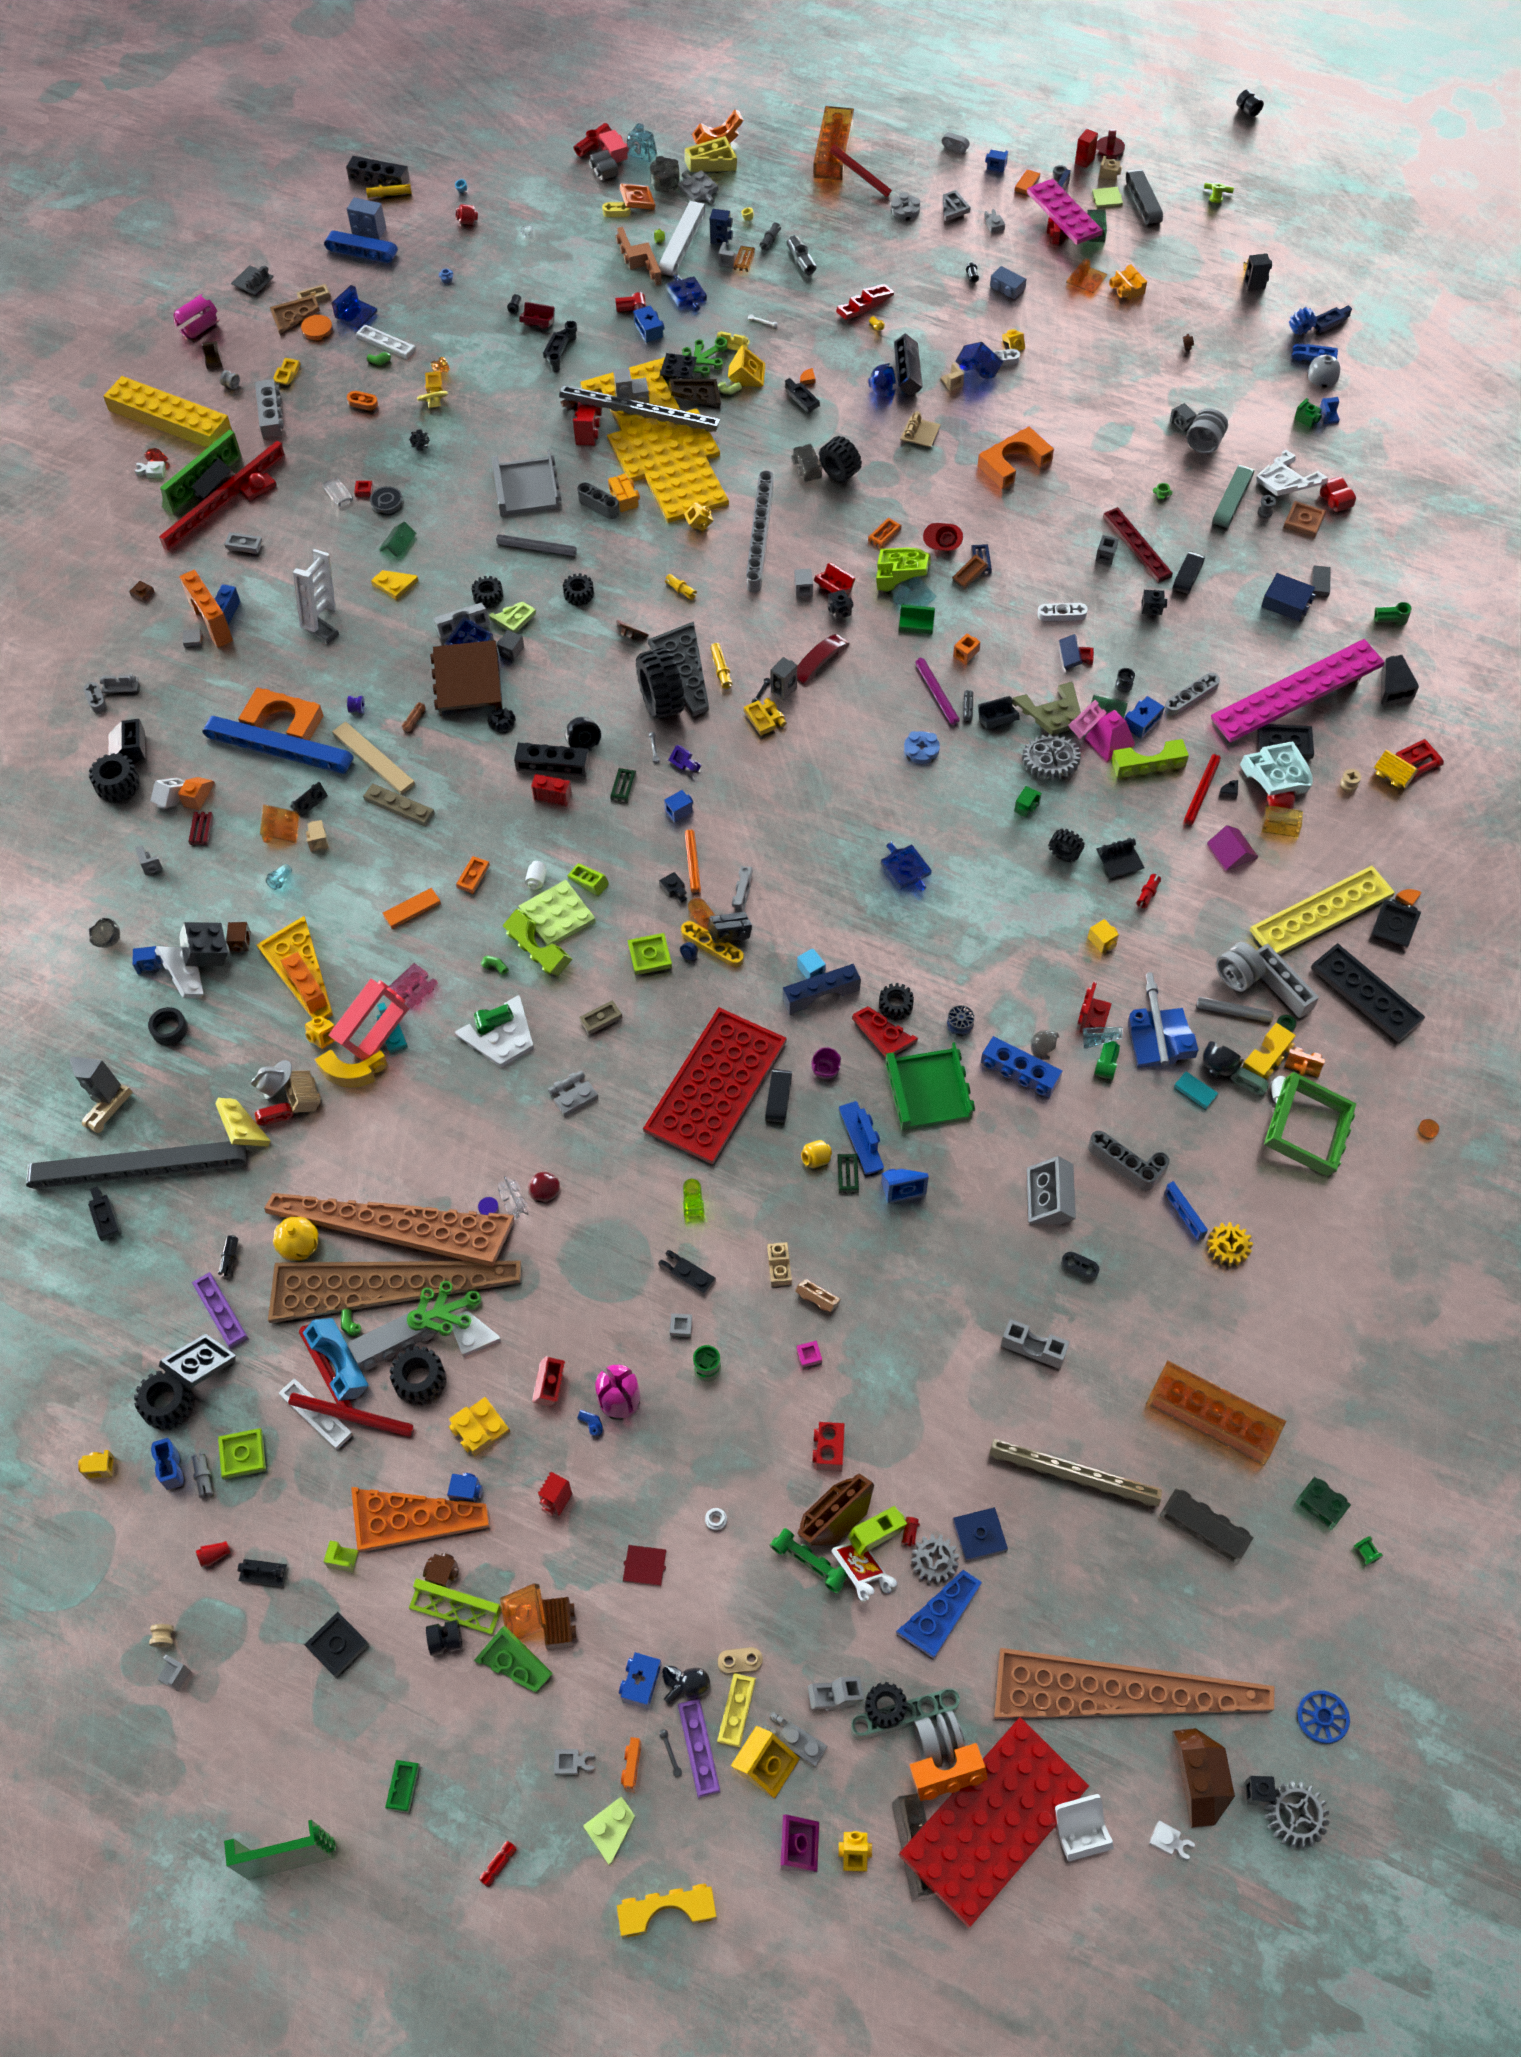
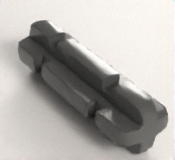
M972 690L964 691V721H972L974 692Z

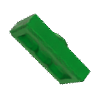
M396 1760L385 1809L409 1813L419 1771V1763Z

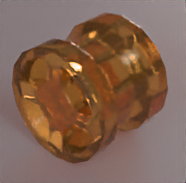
M443 356L438 358L437 361L434 360L430 363L433 372L441 371L442 375L443 372L450 371L449 365Z

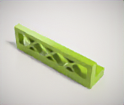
M416 1578L413 1585L415 1592L409 1605V1610L447 1622L458 1620L460 1626L493 1636L502 1612L500 1604ZM420 1594L429 1596L431 1604L425 1607L416 1606ZM444 1601L450 1603L451 1611L445 1614L438 1612L437 1605ZM467 1608L471 1610L473 1617L465 1621L460 1620L457 1612ZM484 1615L492 1616L493 1620L490 1628L480 1626L478 1618Z

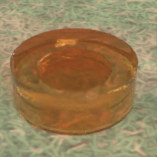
M1424 1119L1418 1126V1134L1427 1140L1434 1139L1439 1133V1125L1434 1120Z

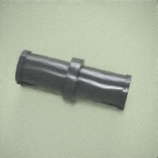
M774 222L770 230L764 234V239L759 244L762 250H768L770 244L776 240V235L781 230L779 223Z

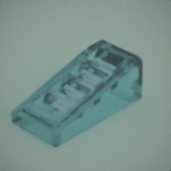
M1122 1026L1083 1029L1084 1049L1123 1038Z

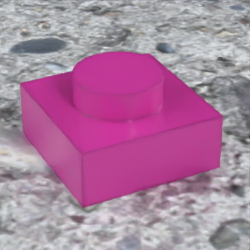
M817 1340L796 1346L802 1368L822 1363Z

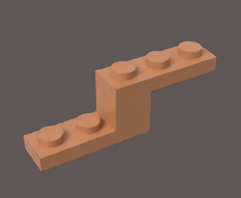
M617 228L615 238L617 244H620L621 254H624L625 264H628L630 270L646 266L651 280H654L656 286L661 285V271L649 242L631 246L624 228Z

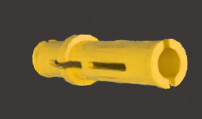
M410 184L383 187L379 185V187L366 188L367 198H384V196L412 194Z
M714 643L711 645L710 650L717 668L716 674L720 678L722 688L729 689L733 685L730 678V670L726 666L721 645Z

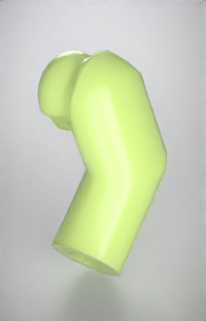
M725 382L718 383V390L722 394L732 395L741 390L742 386L739 382L731 386H726Z

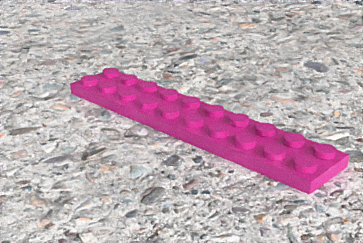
M1362 639L1211 714V720L1231 743L1383 667L1385 661L1365 639Z

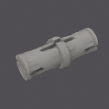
M203 1452L199 1453L200 1462L197 1454L191 1456L195 1470L193 1477L197 1481L199 1498H206L204 1490H206V1494L210 1497L213 1495L209 1479L211 1472L207 1468L206 1454Z

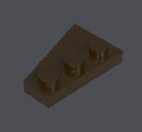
M717 379L669 380L671 396L720 408L721 401Z

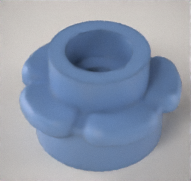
M445 268L439 273V278H441L443 283H450L453 280L454 273L452 270Z

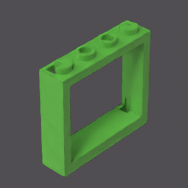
M1293 1072L1284 1079L1264 1145L1325 1176H1329L1333 1172H1337L1338 1166L1341 1165L1340 1158L1346 1149L1345 1141L1351 1132L1350 1124L1355 1118L1354 1111L1357 1103ZM1296 1091L1340 1113L1326 1160L1281 1138Z

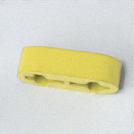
M607 202L602 206L605 217H628L631 214V208L626 207L625 202Z

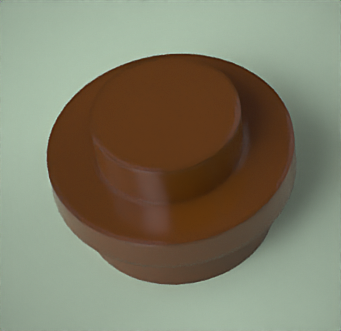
M1189 333L1183 336L1185 349L1191 350V346H1194L1193 336H1189Z

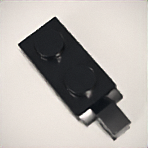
M791 378L785 380L786 392L807 413L820 406V401L802 383L796 384Z
M98 1186L90 1189L93 1200L89 1201L88 1206L100 1241L121 1234L108 1196H103Z

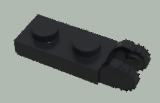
M667 1250L666 1256L677 1264L673 1268L668 1262L660 1260L658 1263L659 1267L670 1273L676 1280L705 1296L715 1283L716 1277L685 1258L680 1257L675 1252Z

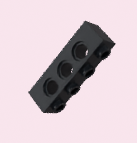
M352 156L346 166L349 180L382 186L405 185L410 179L408 167L404 165Z
M519 742L514 757L515 767L518 771L581 777L587 776L590 761L588 749Z

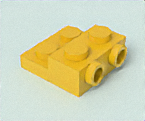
M486 1397L470 1408L466 1406L449 1418L451 1423L448 1426L455 1437L457 1435L463 1440L460 1442L467 1453L471 1451L474 1457L510 1432L508 1426Z

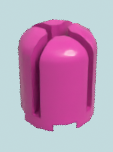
M203 294L198 295L177 309L173 314L176 327L195 315L200 314L199 318L179 330L187 338H195L220 321V319L217 321L216 313L218 311L210 299L206 300L201 297Z
M620 1364L610 1365L606 1367L607 1375L601 1371L595 1382L598 1403L602 1412L608 1417L625 1419L633 1415L638 1409L640 1402L638 1380L636 1375L632 1374V1370L627 1366Z

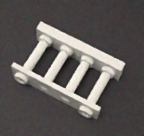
M314 549L312 551L314 563L308 570L304 571L296 568L293 571L300 628L316 632L319 629L317 617L325 608L332 611L336 610L330 555Z

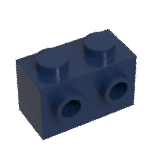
M712 209L709 218L710 244L722 245L723 242H726V246H728L729 241L733 238V230H731L733 218H731L730 211Z

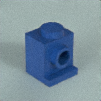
M990 150L985 158L987 170L1004 173L1008 161V151Z
M156 946L133 949L132 965L137 974H141V971L160 969V964H163L161 956L156 954Z

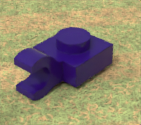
M680 745L675 746L668 760L682 770L688 767L692 771H699L702 766L700 763L692 760L693 754Z

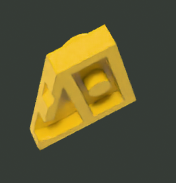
M382 570L371 580V583L397 601L419 580L416 575Z

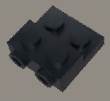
M1384 899L1371 935L1408 948L1421 911H1418V908L1411 905H1400L1399 901L1394 899Z

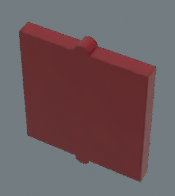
M628 1545L627 1557L623 1562L625 1566L623 1582L661 1587L663 1572L666 1570L665 1558L667 1550Z

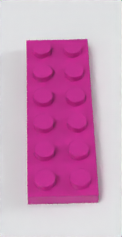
M1053 178L1027 188V194L1076 245L1102 235L1103 230Z

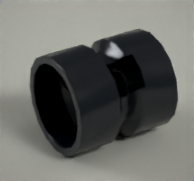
M1246 89L1239 94L1236 105L1249 117L1253 118L1261 112L1264 102L1258 96H1255L1250 89Z
M458 1620L445 1622L444 1626H440L439 1623L426 1626V1638L430 1656L443 1654L445 1649H448L449 1652L463 1649Z

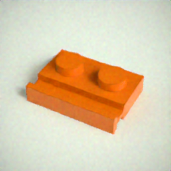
M630 1737V1744L625 1749L624 1760H627L626 1770L622 1771L621 1784H623L625 1792L635 1793L642 1747L640 1738Z

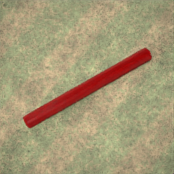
M291 1393L288 1404L408 1437L411 1436L414 1425L297 1393Z

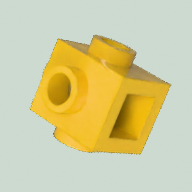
M695 502L684 513L689 526L700 531H704L714 521L710 509Z
M318 1016L305 1024V1036L310 1043H314L323 1049L335 1042L334 1039L328 1036L335 1026L330 1020Z
M858 1831L844 1832L843 1842H839L838 1857H843V1871L867 1872L868 1858H872V1843H868L867 1833Z

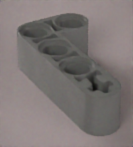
M1103 1131L1093 1132L1088 1144V1149L1094 1156L1145 1191L1151 1190L1165 1175L1170 1161L1165 1153L1157 1152L1146 1162ZM1110 1153H1116L1118 1156H1113ZM1127 1165H1132L1135 1168H1129ZM1144 1176L1149 1177L1151 1180H1146Z

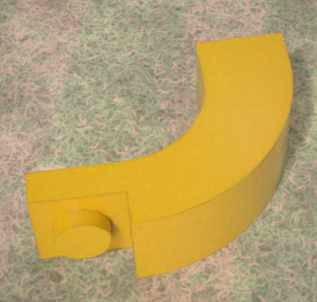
M332 1049L314 1059L318 1069L328 1081L347 1088L362 1087L375 1081L373 1074L381 1072L388 1066L382 1051L357 1064L342 1062L337 1058Z

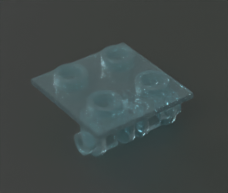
M918 576L904 580L892 592L894 594L893 602L895 604L902 603L903 605L926 607L937 597Z

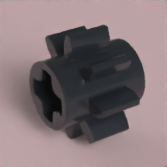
M422 429L411 432L412 435L409 439L412 444L411 447H416L417 450L428 448L427 445L430 439L427 432L423 433Z

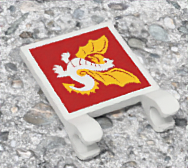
M851 1542L834 1547L831 1550L856 1586L858 1597L861 1601H867L869 1599L867 1595L874 1594L873 1587L867 1584L869 1582L879 1579L884 1593H890L892 1591L891 1588L896 1587V1580L886 1574L870 1550L859 1556Z

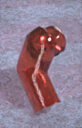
M150 448L144 453V457L147 460L157 458L159 461H164V463L168 460L158 448Z

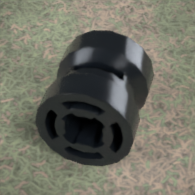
M1130 668L1120 669L1115 683L1116 689L1120 692L1132 690L1135 672Z

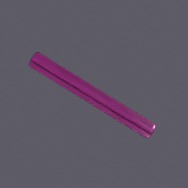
M918 658L915 661L917 668L949 723L956 725L960 721L958 715L925 659Z

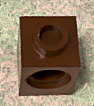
M228 922L226 943L229 950L234 952L249 951L251 931L248 923Z

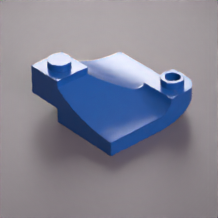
M1146 1008L1133 1010L1128 1018V1029L1137 1068L1160 1066L1161 1060L1152 1011H1147ZM1183 1008L1160 1010L1169 1064H1176V1061L1181 1059L1196 1058L1199 1049L1195 1034L1189 1028Z

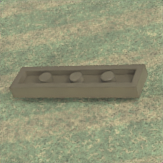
M374 783L363 795L365 801L422 826H426L435 814L434 809Z

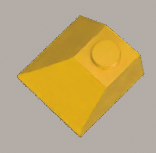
M742 345L729 365L728 378L734 383L739 382L741 386L762 387L764 385L765 362Z

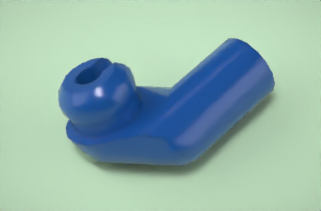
M580 1410L577 1420L588 1424L589 1433L592 1436H599L603 1431L600 1417Z

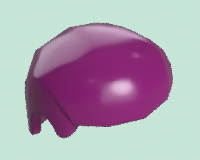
M820 1048L812 1058V1071L820 1078H833L840 1070L841 1056L832 1048Z

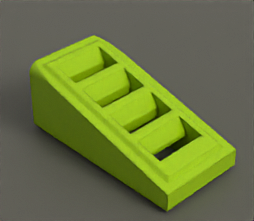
M579 863L567 875L570 880L597 896L609 885L604 874Z

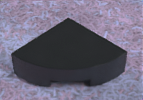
M1238 780L1229 781V783L1222 786L1219 797L1237 798Z

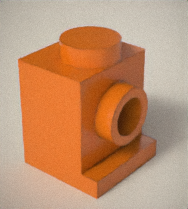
M966 633L954 645L953 657L965 665L969 664V661L980 651L981 642Z

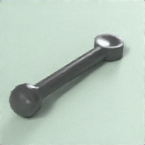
M662 1729L659 1732V1736L664 1740L674 1768L673 1775L680 1777L682 1770L678 1767L667 1738L668 1731Z

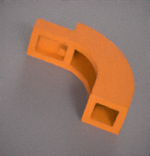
M735 109L721 126L709 128L700 123L691 135L696 144L724 136L731 143L739 135L737 129L744 120L740 112Z

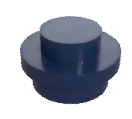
M687 942L680 947V953L685 959L694 960L698 955V948L695 944Z

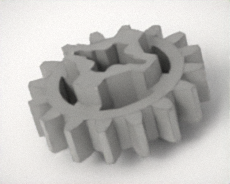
M931 1534L930 1540H927L924 1536L922 1537V1544L916 1542L915 1547L917 1550H912L911 1555L915 1558L911 1559V1564L916 1565L913 1571L914 1573L920 1571L919 1578L927 1577V1583L929 1584L932 1579H935L936 1584H939L941 1578L947 1582L948 1574L954 1576V1569H958L959 1563L956 1560L959 1559V1554H954L957 1547L956 1545L949 1546L950 1539L945 1542L942 1541L943 1535L935 1539L934 1534ZM929 1546H934L933 1548H931V1549H929V1550L925 1549V1548H927V1547H929ZM942 1548L948 1553L949 1556L944 1554ZM938 1552V1560L933 1567L932 1559L935 1556V1553ZM922 1563L926 1564L928 1570L923 1567ZM941 1568H942V1569H945V1570L942 1571V1572L936 1573V1571H938V1570L941 1569Z

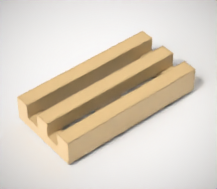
M326 284L296 293L298 299L315 295L317 302L331 298Z

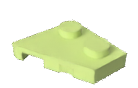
M520 602L512 607L504 608L503 612L496 615L490 613L489 620L505 630L517 633L536 615V609L524 602Z
M622 1796L583 1825L609 1866L613 1863L614 1857L635 1819V1815Z

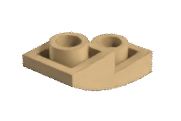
M788 1243L767 1244L771 1287L792 1285Z

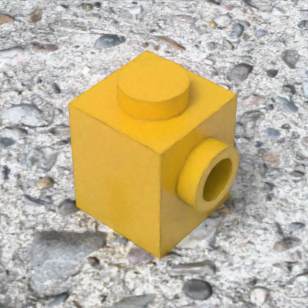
M1105 919L1090 927L1088 939L1101 953L1107 950L1110 951L1117 945L1118 931Z

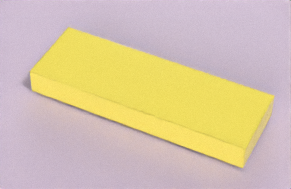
M737 1673L733 1674L717 1743L740 1749L756 1678Z

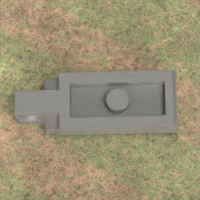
M741 866L739 870L740 881L736 883L737 894L732 899V907H735L736 913L745 911L751 887L752 867Z

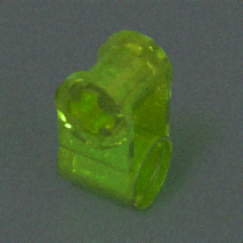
M688 1179L683 1184L684 1219L694 1216L705 1218L701 1184L696 1179ZM691 1188L697 1189L695 1193L688 1192Z

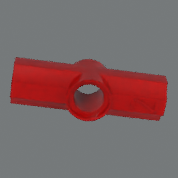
M603 123L595 130H588L586 137L573 146L577 156L582 157L590 150L599 149V134L611 131L612 129L609 127V124Z

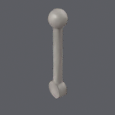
M650 732L649 737L651 738L654 755L652 760L653 763L657 764L660 759L657 756L654 739L656 734Z

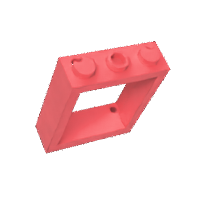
M370 979L328 1036L364 1061L379 1051L410 1008L404 1004L406 1000L389 988L383 981L379 980L377 983ZM384 995L391 1001V1004L359 1047H357L349 1040Z

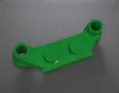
M786 1528L781 1531L777 1538L774 1537L769 1546L776 1553L784 1556L786 1551H788L792 1557L826 1580L824 1584L828 1589L836 1594L840 1593L844 1587L843 1583L848 1577L843 1567L838 1566L837 1569L831 1567V1563L822 1556L818 1558L812 1554L813 1551L807 1545L796 1543L793 1540L794 1534Z

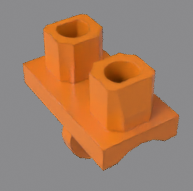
M1298 1047L1290 1049L1284 1067L1300 1071L1299 1075L1304 1076V1073L1315 1077L1320 1076L1325 1063V1059H1322L1321 1054L1312 1053L1309 1055L1303 1053L1304 1051Z

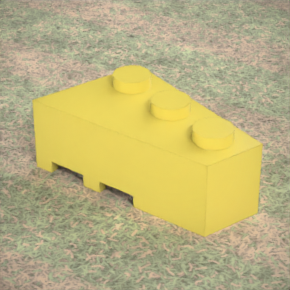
M726 136L685 148V163L690 172H699L700 170L703 172L736 171L737 156Z

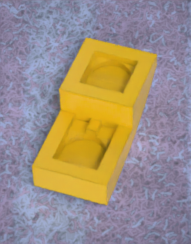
M284 358L281 368L277 367L273 377L275 383L289 385L300 368V361Z

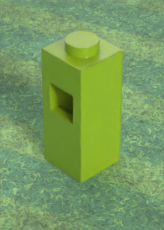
M894 1505L853 1527L847 1538L860 1556L900 1534L907 1523L903 1514Z

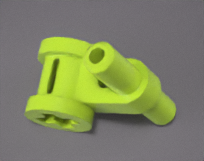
M1205 182L1204 189L1213 190L1209 201L1214 203H1221L1223 201V192L1233 193L1234 187L1225 186L1222 183Z

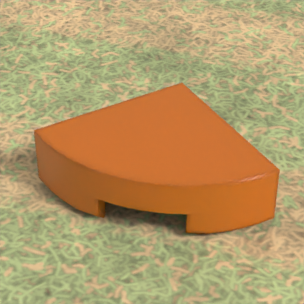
M813 368L807 369L801 374L800 383L803 385L816 383Z
M1406 889L1400 891L1395 899L1406 906H1413L1422 892Z

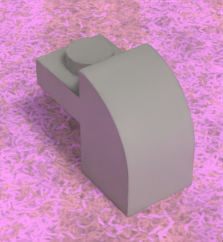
M860 1676L840 1677L832 1683H815L807 1686L811 1709L838 1710L853 1706L864 1700Z

